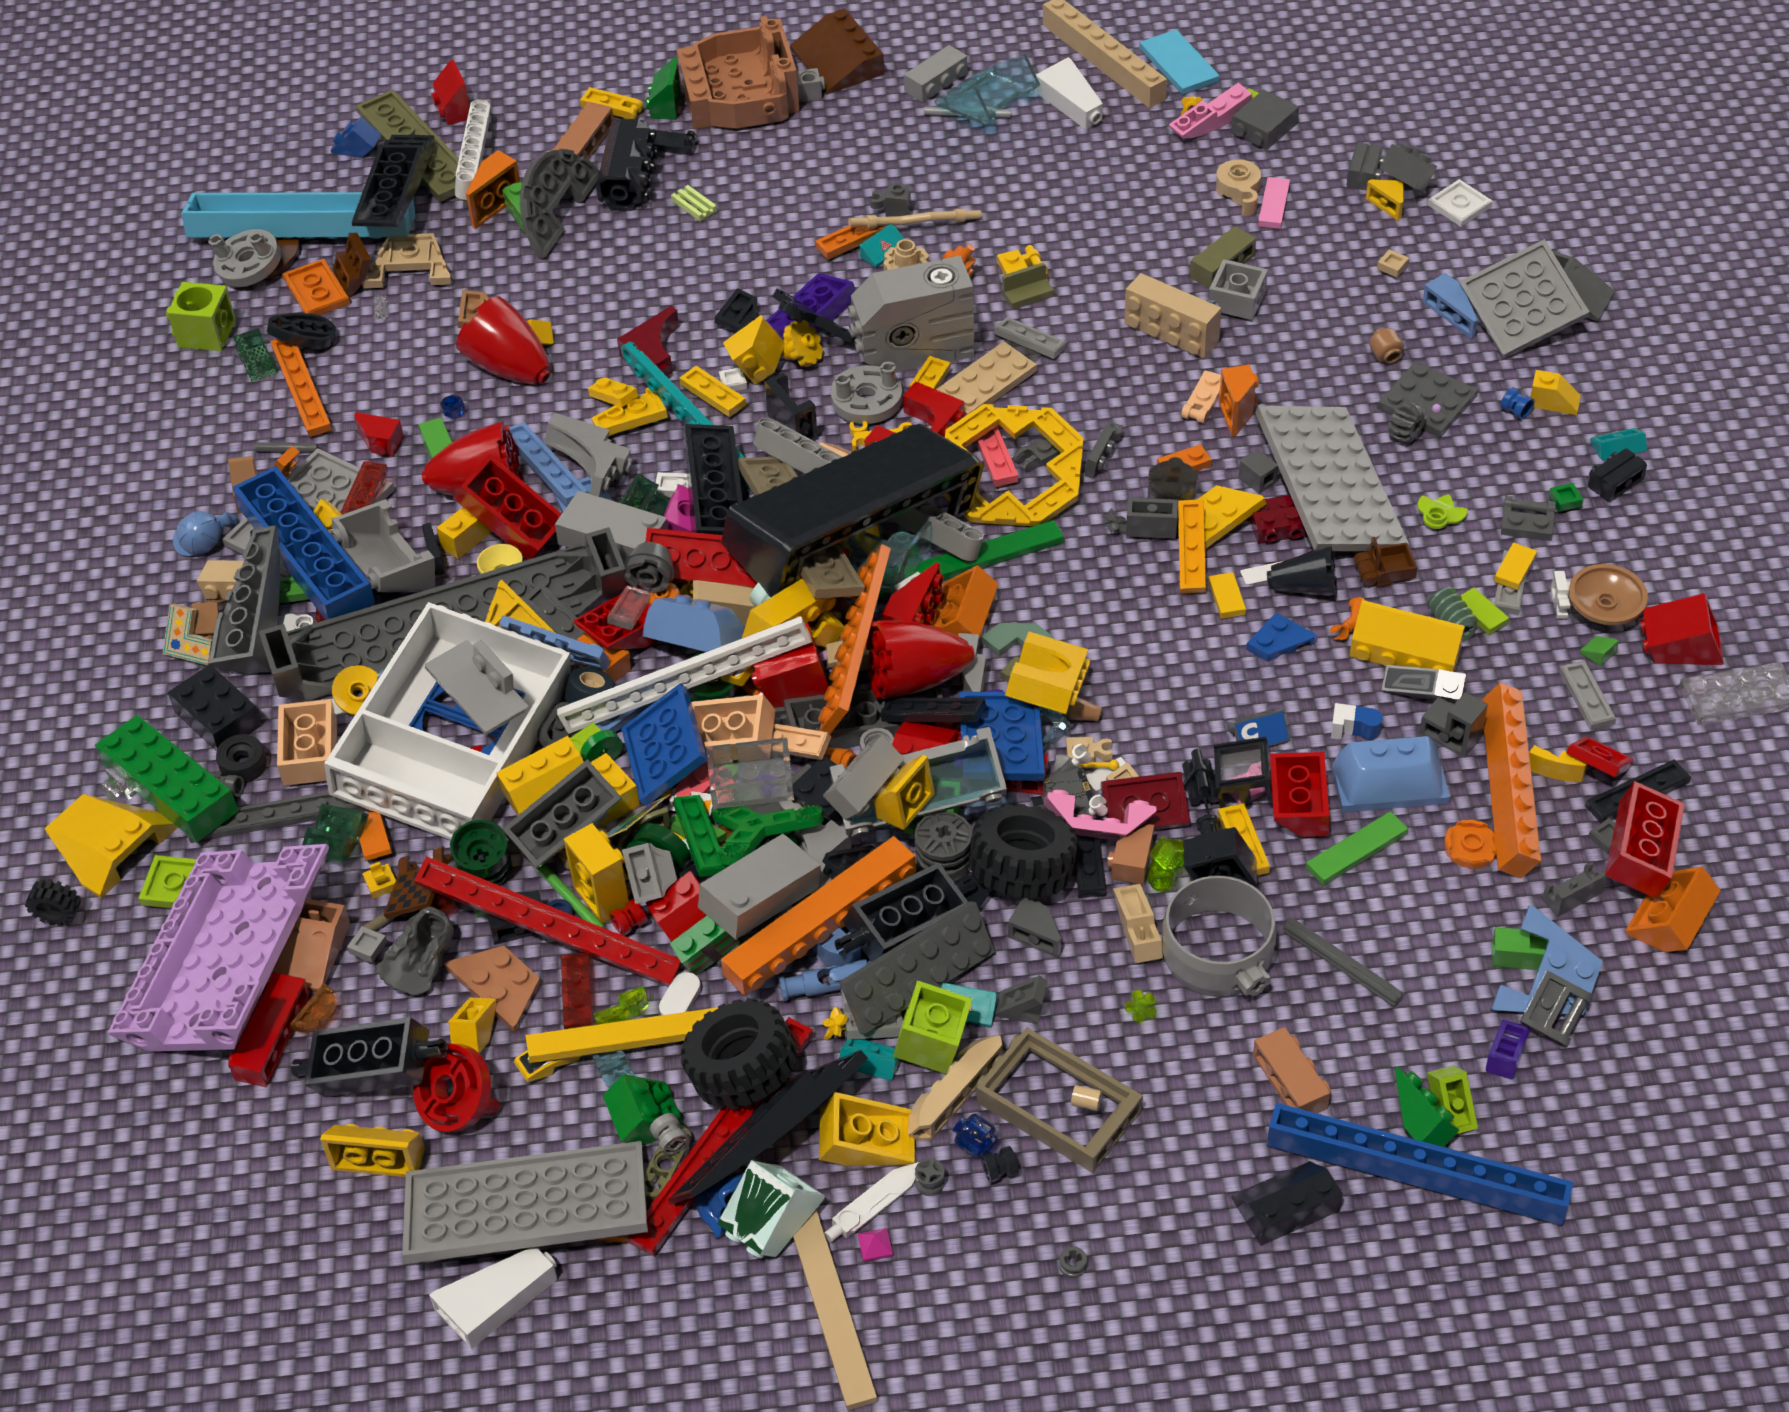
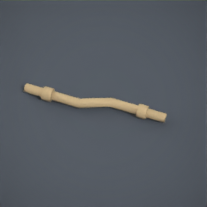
M954 209L953 211L925 212L893 217L866 215L863 218H849L848 224L849 227L875 229L877 226H888L890 224L894 226L927 221L954 220V222H965V220L981 219L982 212L981 210L965 211V209Z

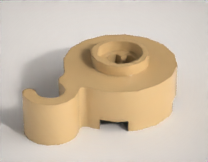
M1230 160L1220 165L1216 173V191L1219 196L1223 197L1225 195L1230 197L1232 202L1241 205L1242 216L1255 214L1258 201L1257 192L1260 191L1261 171L1258 166L1246 160Z

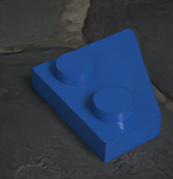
M1275 613L1247 642L1246 650L1268 662L1282 654L1296 651L1297 646L1308 643L1310 646L1317 642V635L1286 617Z

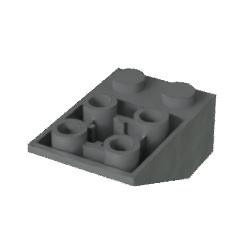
M1552 251L1589 310L1590 316L1587 318L1598 321L1613 297L1615 290L1576 258Z

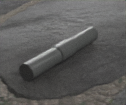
M255 443L256 452L285 453L293 445L300 453H313L319 447L318 443Z

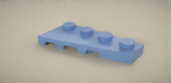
M504 615L500 620L499 625L502 629L514 631L524 637L533 640L537 639L544 644L555 648H562L569 652L570 662L607 670L610 660L604 649L598 645H589Z

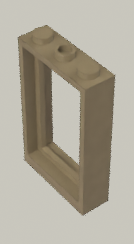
M1028 1027L1020 1035L1014 1036L1010 1042L1009 1049L1004 1055L1000 1054L995 1059L991 1071L987 1075H982L975 1086L977 1090V1103L1091 1173L1095 1172L1142 1112L1143 1095ZM1029 1050L1090 1087L1101 1090L1102 1094L1119 1103L1086 1147L995 1093Z

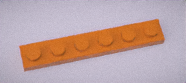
M279 339L270 341L308 437L332 431L298 346Z

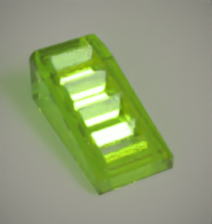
M1159 838L1150 852V857L1166 870L1184 867L1183 840Z

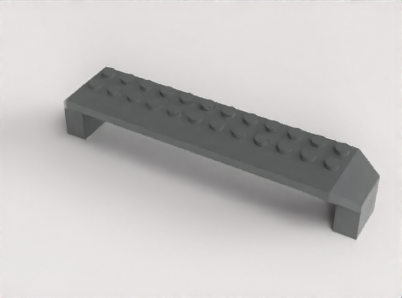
M607 527L585 534L586 545H576L291 631L286 630L285 624L259 631L279 697L310 701L332 694V684L337 674L350 666H366L379 674L382 669L387 667L428 602L444 606L460 614H467L471 618L485 622L501 579L521 599L541 582L577 618L627 591L626 569L610 528Z

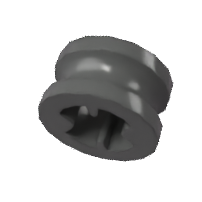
M1074 1246L1065 1248L1060 1254L1059 1267L1061 1272L1069 1278H1077L1083 1275L1087 1266L1085 1252L1081 1248ZM1069 1258H1076L1077 1266H1070Z

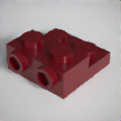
M1291 495L1265 499L1266 505L1248 517L1257 544L1306 537L1307 534Z

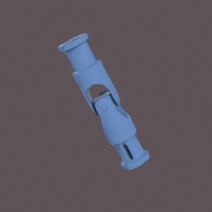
M864 959L845 964L844 966L804 971L801 975L788 978L779 976L783 1002L788 1001L790 997L800 995L809 997L840 990L839 981L871 961L867 962ZM829 974L830 985L820 983L819 978Z

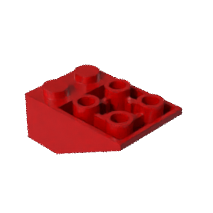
M936 562L893 593L882 614L883 620H904L932 624L936 615L935 609L938 604L941 605L945 597V590L942 588L944 576L941 574L940 563Z
M633 589L623 592L573 620V624L607 650L646 648L658 641L643 636L644 623L651 605L649 601Z

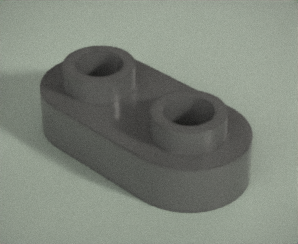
M560 702L554 705L548 712L537 731V737L542 746L547 747L568 735L557 715V709L570 703Z

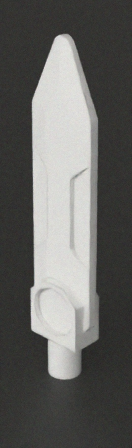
M919 1162L892 1170L832 1218L833 1226L824 1232L825 1238L829 1242H833L841 1234L848 1238L907 1192L915 1182V1168Z

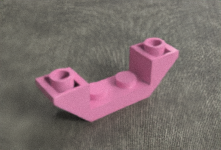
M1064 790L1048 792L1044 799V805L1047 809L1053 811L1055 816L1064 818L1066 823L1070 824L1074 830L1075 835L1120 840L1136 831L1153 817L1157 807L1150 806L1147 801H1133L1125 809L1124 823H1120L1119 819L1105 818L1104 821L1093 820V816L1084 814L1073 817L1075 796L1068 795V792Z

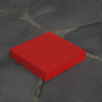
M1588 736L1570 744L1566 754L1613 777L1630 769L1634 761L1633 758Z

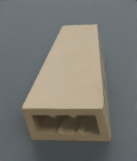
M700 580L693 581V600H709L711 604L732 609L744 627L746 626L750 610L756 607L749 599L754 588Z

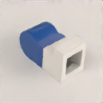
M1335 703L1331 738L1341 740L1342 734L1359 735L1368 740L1376 739L1381 734L1383 715L1380 711L1373 708Z

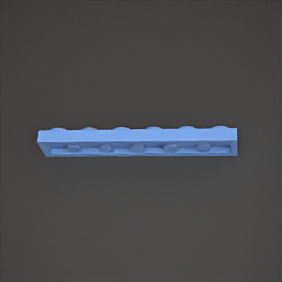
M525 422L509 427L515 439L519 455L566 506H568L577 491L588 493V490Z

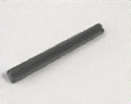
M1289 918L1285 922L1283 931L1391 1005L1395 1006L1400 1002L1403 993L1398 988L1296 919Z

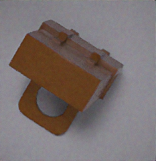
M1372 537L1370 548H1367V552L1357 553L1354 556L1355 567L1359 571V577L1366 587L1373 586L1374 584L1377 587L1392 585V582L1413 579L1417 575L1418 567L1407 542L1379 547L1376 538Z

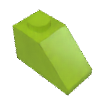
M1454 1065L1426 1072L1429 1088L1439 1098L1437 1105H1443L1454 1115L1452 1122L1459 1128L1456 1134L1478 1129L1467 1072Z

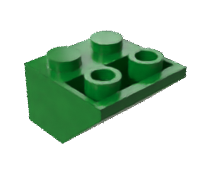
M622 1074L602 1095L621 1142L642 1141V1145L657 1141L650 1132V1126L654 1120L667 1113L676 1115L680 1125L685 1126L666 1082Z

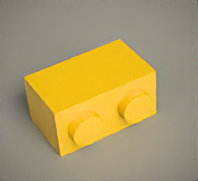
M464 507L437 527L441 548L457 559L461 558L493 532Z

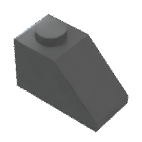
M1022 898L1008 921V938L1059 958L1061 955V937L1049 908L1039 901Z

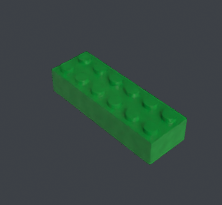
M138 715L95 744L104 767L196 843L239 811L233 794L228 787Z

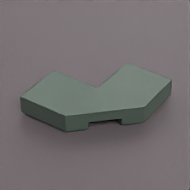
M999 623L981 636V642L1000 656L1017 643L1023 646L1029 631L1053 639L1054 637L1037 623Z

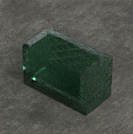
M259 328L233 336L237 354L251 382L278 373L274 356L269 354Z

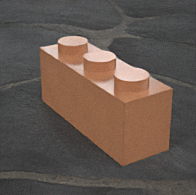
M1283 1027L1254 1040L1253 1057L1285 1105L1314 1113L1328 1109L1331 1095L1330 1087L1324 1079H1320L1316 1073L1313 1061L1309 1057L1306 1058L1302 1053L1299 1041L1294 1035L1291 1036L1287 1029Z

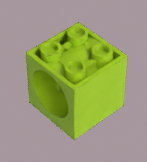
M182 282L178 291L174 294L171 306L167 308L166 312L167 319L170 320L172 327V336L175 337L177 346L181 348L222 351L236 321L227 286Z
M917 980L892 1057L947 1074L960 1043L972 998Z

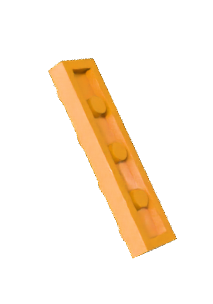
M1203 499L1178 501L1181 594L1206 592Z

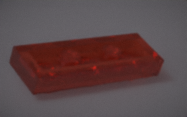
M363 461L340 511L342 515L374 504L388 472L387 464Z
M586 953L561 955L564 1029L592 1026L590 956Z

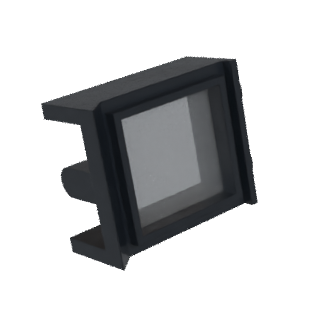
M1266 736L1213 745L1216 785L1214 789L1220 808L1226 807L1225 793L1238 791L1240 801L1242 803H1249L1251 801L1250 789L1265 787L1268 801H1273L1270 766L1271 752Z

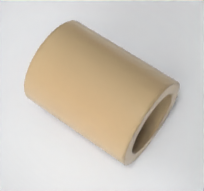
M1075 1085L1071 1105L1098 1111L1102 1091Z

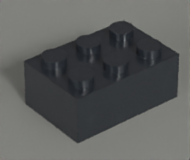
M211 664L167 692L174 712L216 752L220 744L229 737L239 734L249 735L262 726L256 706Z

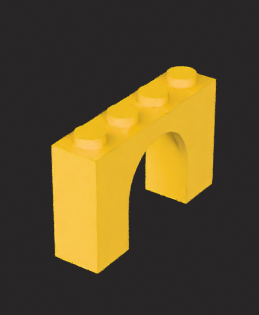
M1029 631L1024 641L1019 663L1015 662L1011 671L1005 696L1066 714L1069 705L1075 706L1077 696L1090 664V659H1086L1088 649Z

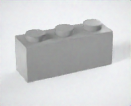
M950 45L946 46L904 74V92L923 103L968 73L967 55Z
M881 735L867 743L823 796L844 819L853 815L859 817L869 808L870 805L867 802L871 798L877 797L884 790L883 783L886 780H891L900 771L898 766L904 758Z

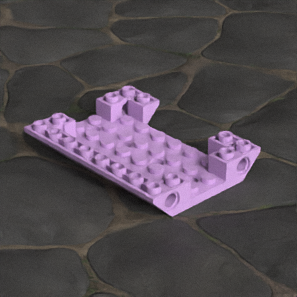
M327 844L283 847L276 862L254 863L243 850L200 853L107 1033L112 1037L146 1051L235 1049L319 876L329 846Z

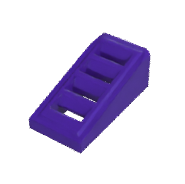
M1502 1020L1488 1054L1485 1070L1488 1073L1513 1079L1531 1028ZM1504 1034H1509V1035H1512V1036H1515V1037H1519L1520 1039H1517V1038H1514V1037H1510V1036H1507V1035H1504Z

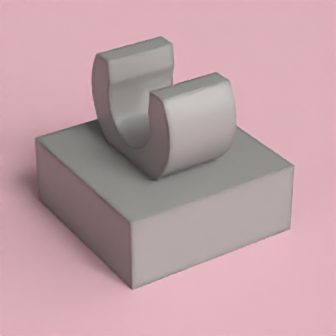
M362 926L347 946L349 954L371 964L386 945L387 939L385 935Z

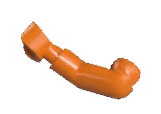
M1354 597L1350 599V617L1344 620L1342 625L1337 624L1330 628L1329 633H1335L1340 630L1339 635L1333 640H1345L1349 632L1355 629L1362 600L1366 601L1364 598Z

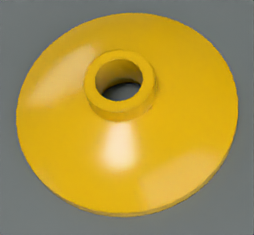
M360 665L350 666L339 672L332 684V696L336 705L344 712L356 715L376 684L378 673L369 667ZM355 690H360L363 693V695L360 697L354 696L353 692Z

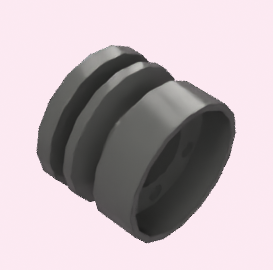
M942 811L924 817L917 824L915 830V855L918 872L939 862L953 882L970 873L969 855L972 830L965 818L956 813Z

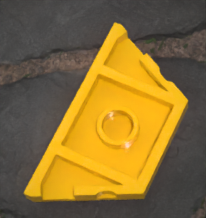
M1217 485L1199 497L1197 500L1203 499L1205 549L1250 517L1253 512L1266 505L1265 497Z
M502 579L499 581L485 622L501 628L499 623L504 615L556 633Z

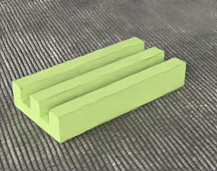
M689 185L685 186L684 191L682 189L678 190V195L675 193L671 194V201L698 221H702L717 212V207L714 203Z

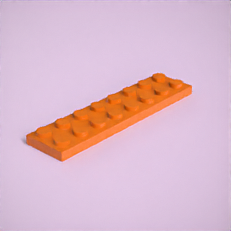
M881 544L876 552L870 553L866 566L862 565L857 573L865 586V590L861 592L860 596L851 597L854 602L846 614V619L849 620L848 625L844 626L840 636L843 643L835 654V659L838 662L833 667L829 677L832 680V684L827 688L824 695V700L827 701L826 707L822 708L818 721L821 722L819 731L828 732L829 735L849 710L891 548Z

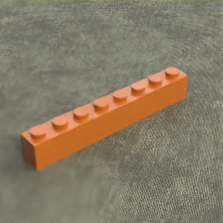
M1500 682L1482 699L1483 702L1488 704L1484 734L1498 870L1522 878L1541 862L1522 691Z
M891 837L721 959L723 975L744 996L752 990L759 989L770 977L781 973L788 964L795 959L802 958L817 943L824 942L831 933L840 927H844L843 920L852 904L916 873V856L897 838Z

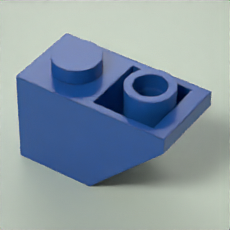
M360 117L355 123L351 121L345 127L343 133L339 131L332 140L334 145L330 151L333 154L362 158L374 148L381 133Z

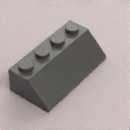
M587 759L502 829L508 840L521 855L538 869L565 847L564 838L597 821L619 803L622 798Z

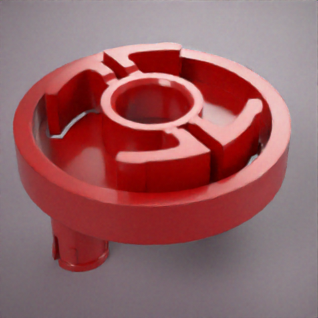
M447 1043L448 1050L440 1051L447 1052L446 1057L425 1060L422 1084L413 1085V1097L420 1117L428 1126L443 1132H460L472 1127L482 1115H496L495 1111H499L500 1105L496 1098L490 1097V1073L483 1057L468 1045ZM453 1053L464 1055L466 1058L460 1055H454ZM452 1079L453 1092L448 1097L446 1085L448 1080ZM446 1113L449 1114V1115H453V1116H459V1121H458V1117L448 1116V1115H446Z

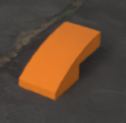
M373 811L353 817L365 861L392 854L380 813Z

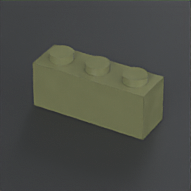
M1236 226L1233 227L1213 244L1208 245L1199 255H1195L1190 262V278L1209 289L1223 259L1245 264L1255 256L1256 238Z

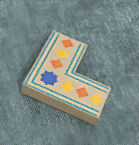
M170 604L163 654L209 665L213 639L193 634L197 609Z

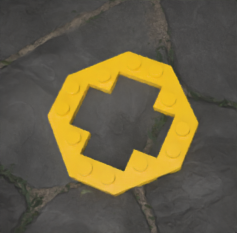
M983 404L946 429L945 438L965 449L998 425L1014 439L1034 427L1061 452V454L1046 464V470L1059 482L1026 505H1023L1009 490L991 503H988L977 492L972 511L963 515L969 522L1036 526L1048 522L1078 501L1083 437L1054 409L1042 407L1041 410L1027 409V406L1008 405V408L994 407V404ZM948 492L942 494L950 502L951 495Z

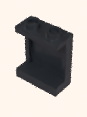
M785 373L764 381L768 417L813 441L818 440L815 404L811 400L800 405L793 401L789 396L788 376Z

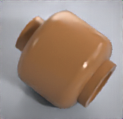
M1392 328L1376 330L1369 342L1370 349L1381 363L1391 364L1398 361L1404 351V344L1400 336Z

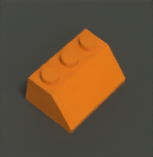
M978 565L944 582L942 586L943 590H945L943 603L937 605L935 619L929 625L942 628L956 635L958 633L978 634L980 639L984 623L989 617L990 606L996 597L995 592L999 583Z
M1703 866L1673 871L1671 880L1657 898L1646 894L1625 932L1628 936L1663 952L1687 950L1691 946L1692 940L1699 928L1703 925L1704 919L1713 907L1721 890Z

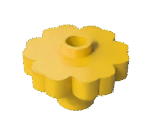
M804 320L802 323L793 321L785 327L783 335L785 344L782 356L786 360L797 359L801 366L810 367L816 364L822 358L823 348L819 344L820 336L813 326L809 327L808 322Z

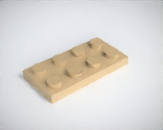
M1003 341L936 390L965 401V412L967 415L983 404H992L1037 371V364Z

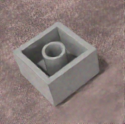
M1223 259L1209 288V300L1218 303L1219 307H1221V313L1253 320L1266 291L1268 269Z

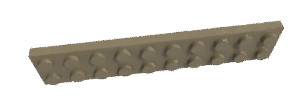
M776 457L738 459V468L754 495L761 494L797 476L790 465ZM839 543L804 559L801 576L814 598H851L853 596H860L861 592H864V584Z

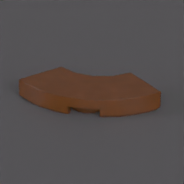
M298 237L277 240L281 248V258L274 271L267 276L268 280L284 273L291 267L290 264L293 260L298 258L300 252Z

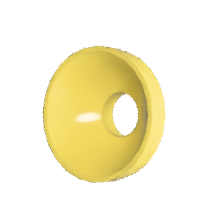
M492 545L483 550L477 558L479 573L482 574L523 562L522 554L512 545Z

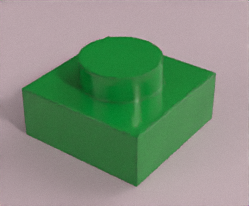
M1574 483L1550 488L1549 496L1552 501L1556 502L1555 506L1559 512L1582 507L1583 498Z

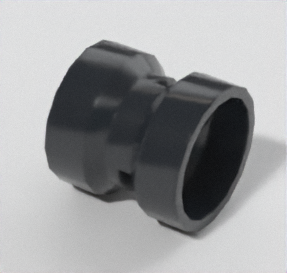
M1010 1146L1001 1148L999 1155L991 1152L981 1154L983 1170L989 1183L998 1181L1001 1176H1004V1173L1009 1177L1019 1174L1017 1160Z

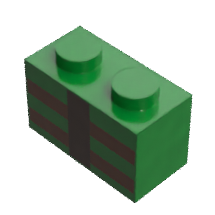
M705 916L672 941L670 945L681 963L697 976L737 946L740 940H735L710 917Z

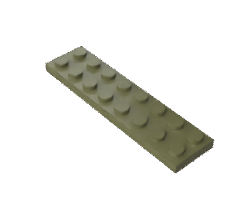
M393 89L356 105L357 113L381 133L380 138L384 142L385 140H390L391 135H434L436 143L421 182L439 202L455 195V179L459 158Z

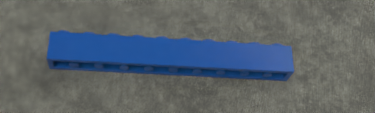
M1276 1103L1269 1125L1267 1146L1563 1226L1573 1187L1572 1181Z

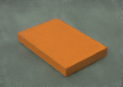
M325 259L282 274L284 282L303 313L322 315L350 304L349 297Z

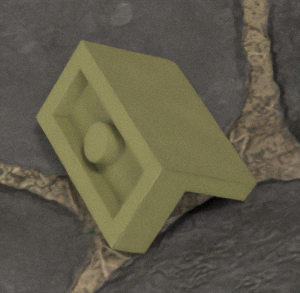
M1044 263L1002 276V296L1012 310L1054 297V289L1046 279V265Z

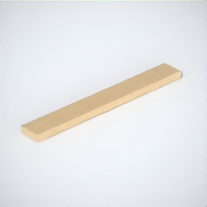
M815 1210L793 1236V1240L847 1411L876 1403L877 1396L817 1210Z

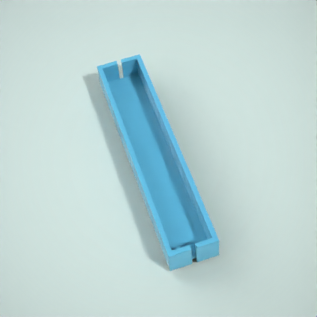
M362 192L192 193L181 213L185 236L194 237L195 239H204L215 234H220L223 239L251 229L266 230L274 237H282L284 239H291L293 237H304L306 239L326 237L328 239H335L338 237H348V233H358L359 237H371L373 239L408 237L411 225L415 219L414 201L412 199L397 227L352 226L351 222Z

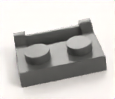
M1505 495L1501 535L1551 541L1556 502L1548 501L1543 503L1513 499V496ZM1511 509L1546 513V515L1511 511Z
M1547 970L1520 1022L1567 1047L1571 1040L1569 1036L1586 1003L1591 1002L1593 995ZM1570 993L1576 998L1559 1031L1551 1027Z

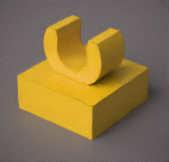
M380 862L369 865L370 870L362 873L373 899L392 892L396 880L388 863L382 866Z

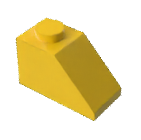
M1536 370L1530 396L1535 400L1533 408L1577 415L1581 395L1561 374Z
M470 997L448 1021L451 1043L468 1045L480 1053L490 1041L497 1005L496 999Z

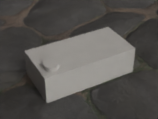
M577 491L555 523L558 545L570 548L580 544L586 545L585 534L609 527L624 564L633 550L639 544L645 542L647 528L668 530L667 517Z
M781 834L702 882L699 887L698 908L736 940L816 890L819 885L821 864L787 836Z

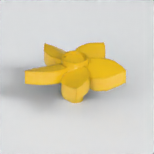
M836 1006L831 1011L830 1018L822 1021L823 1025L828 1027L823 1038L825 1040L830 1039L833 1034L841 1037V1030H845L844 1025L847 1023L848 1016L843 1015Z

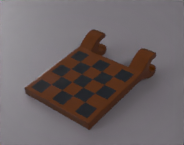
M444 846L435 848L433 850V859L445 864H449L452 861L450 853L444 855ZM410 856L401 857L398 861V877L383 914L386 919L430 907L433 901L434 891L415 884L414 879L420 868L418 869L416 863L409 864Z

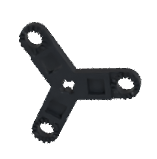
M776 288L772 297L780 302L778 308L789 314L791 319L802 323L803 320L819 326L818 331L826 336L831 337L834 334L855 345L856 338L851 337L848 329L818 314L790 294L786 295V292Z

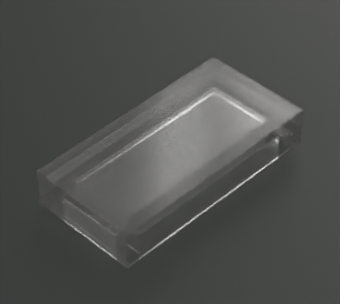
M626 586L609 613L607 623L632 630L648 604L651 592Z

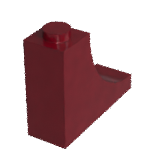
M670 306L617 339L619 356L624 359L621 353V346L632 342L637 346L639 352L642 351L666 377L672 374L671 355L666 352L663 346L671 333L679 328L677 310Z

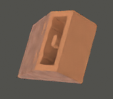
M307 899L271 972L269 981L273 973L276 972L304 978L309 990L322 992L351 925L345 905Z

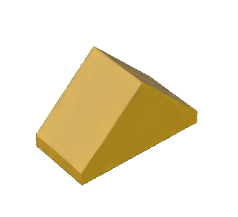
M1371 179L1367 182L1366 200L1399 221L1403 209V182L1399 180Z

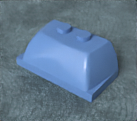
M688 595L655 599L647 612L643 629L644 637L705 652L740 640L744 633L743 624L732 609L711 604L709 600H693Z
M1429 736L1348 743L1338 753L1333 763L1332 773L1341 813L1449 804L1450 795L1437 744Z

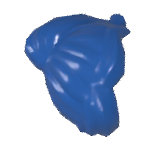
M742 1172L731 1173L696 1195V1209L701 1219L713 1231L715 1239L720 1238L726 1233V1230L717 1223L744 1175Z

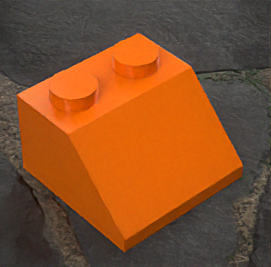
M1249 364L1221 369L1219 406L1232 437L1237 436L1253 416L1254 405H1257L1255 388H1258L1259 382L1257 374H1253Z

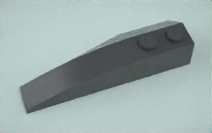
M276 525L254 529L242 556L245 561L242 567L237 569L234 576L236 582L233 590L228 591L225 597L226 607L223 612H219L216 619L208 662L213 667L243 674L269 671L270 666L259 631L277 626L280 591V552L278 527Z

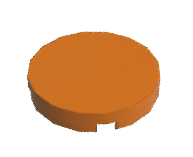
M1473 819L1461 820L1447 830L1444 840L1445 853L1451 861L1459 866L1470 869L1483 868L1490 865L1497 858L1495 833L1489 829V825Z

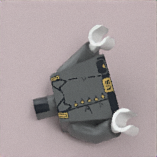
M1077 744L1073 748L1072 755L1074 758H1069L1056 772L1043 781V795L1030 797L1031 807L1033 805L1040 806L1042 810L1046 811L1047 807L1044 805V799L1047 793H1052L1053 790H1064L1068 792V795L1075 796L1073 817L1084 814L1093 816V820H1096V813L1099 816H1104L1107 813L1108 808L1104 805L1107 800L1100 794L1093 796L1084 768L1079 766L1080 763L1087 764L1091 761V754L1086 751L1087 747L1083 744Z

